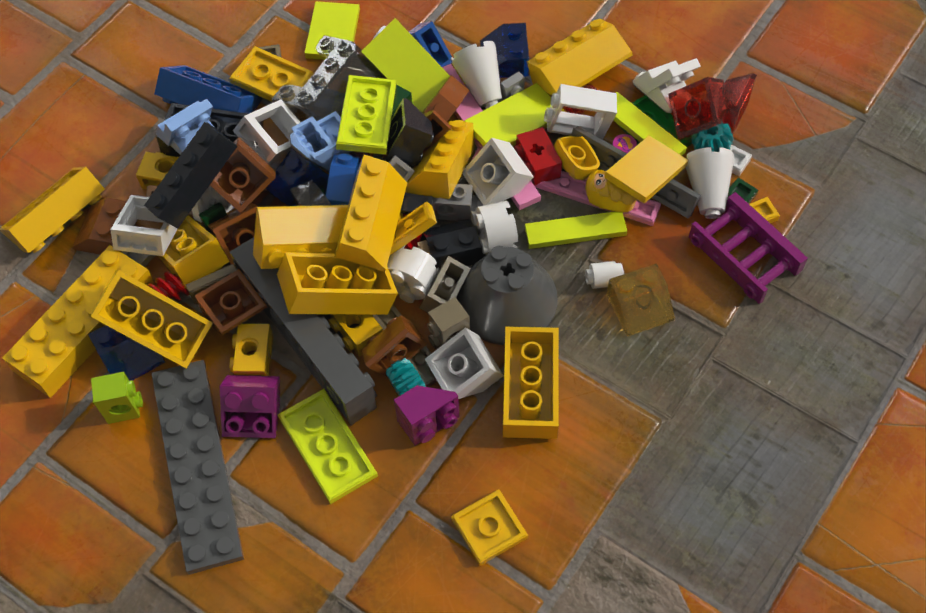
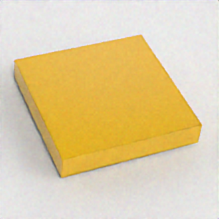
M499 489L451 516L453 523L479 566L528 539V534Z

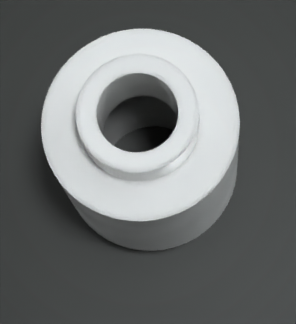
M615 261L592 263L589 265V269L585 270L586 283L591 284L592 289L618 286V283L624 282L623 266Z

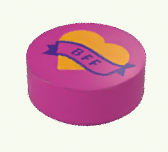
M621 134L614 138L613 146L628 153L637 146V142L631 135Z

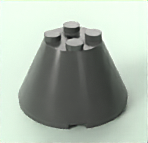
M496 246L490 253L470 267L471 269L456 299L470 316V330L479 335L482 340L497 345H505V326L547 328L550 325L557 309L556 286L549 273L533 260L528 253L514 247Z

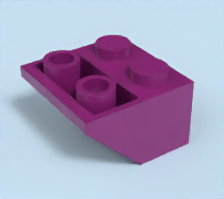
M227 375L220 385L222 437L276 438L280 409V376Z
M417 385L394 399L397 422L414 446L420 442L426 443L430 441L436 432L442 428L448 429L452 427L459 418V399L454 391Z

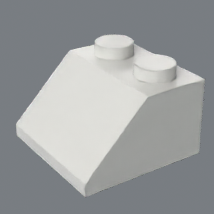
M491 138L462 173L468 183L473 185V190L483 205L502 202L519 194L534 177L510 142Z
M466 327L425 358L442 390L456 392L458 399L483 392L504 376L480 336Z

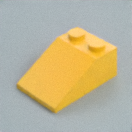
M189 215L177 229L164 256H158L173 275L176 274L185 287L186 284L222 269L223 265L229 262L218 240Z

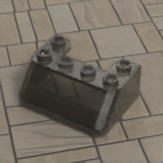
M324 35L316 45L317 53L320 56L327 57L303 87L284 85L271 100L273 103L282 100L300 122L312 116L318 121L334 111L341 117L349 75L386 79V77L361 52L362 49L353 41Z

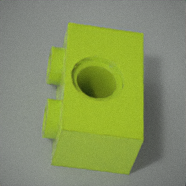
M124 371L91 378L93 403L108 424L140 418L139 408L143 407L142 395L140 391L136 392L134 381H129Z

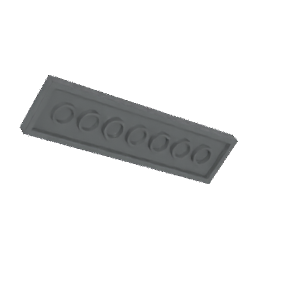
M204 360L192 362L188 365L187 369L180 365L152 372L186 572L190 575L244 560Z

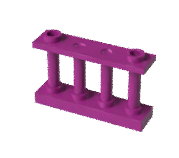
M734 192L727 199L726 213L706 228L701 227L696 221L692 223L689 238L694 246L701 248L742 287L749 298L754 299L760 304L763 302L768 291L765 287L786 270L796 276L803 270L808 257L741 196ZM730 221H736L743 229L723 245L712 237L714 233ZM753 237L761 246L739 262L729 253L747 238ZM767 253L772 254L779 263L757 279L747 270Z

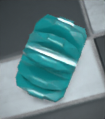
M711 118L710 122L702 121L701 126L694 128L691 141L694 150L711 147V152H719V147L730 150L733 144V133H731L729 124H724L722 120L714 122Z
M406 358L394 362L386 369V375L399 396L417 385L426 387L418 371L410 360Z

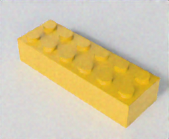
M109 245L2 359L14 373L51 398L114 330L90 316L115 271L120 270L145 285L149 283L155 285L149 270L122 252L113 250V246Z

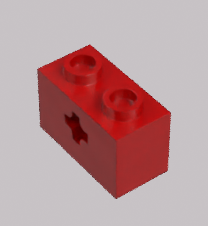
M544 127L516 135V145L513 148L534 176L531 179L534 186L544 181L548 182L561 178L562 161Z

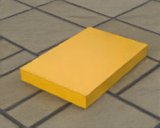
M255 46L229 79L231 84L273 103L282 100L290 109L314 78V73Z
M648 136L605 172L604 178L645 204L687 167L689 160L651 136Z

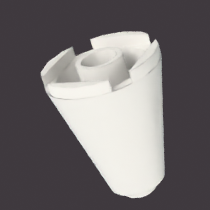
M484 41L483 47H477L476 44L470 45L454 53V58H450L453 66L479 106L486 109L502 100L497 52L493 41Z
M711 147L696 149L687 154L689 161L686 170L693 191L701 195L697 203L700 214L704 215L707 219H716L726 209L734 153L729 149L720 147L719 152H711Z

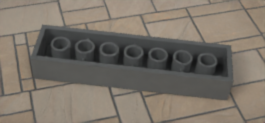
M254 237L230 251L236 270L240 269L266 304L267 308L264 309V312L322 389H325L334 405L350 426L377 408L375 401L377 394L373 389L375 383L367 372L363 374L360 371L358 360L353 353H346L343 349L345 345L337 333L333 335L329 331L330 325L322 314L320 316L317 314H289L277 277L279 268H260L253 256Z

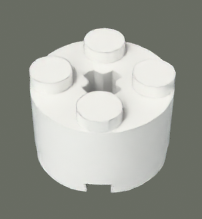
M508 201L476 207L475 211H471V220L477 226L482 253L485 255L490 253L496 246L518 248L513 244L518 242V234L514 215H508L506 208L510 207Z
M405 246L389 256L387 267L400 298L405 302L413 303L414 300L425 298L439 272V267L436 269V260L422 249L413 246L412 250L404 249Z

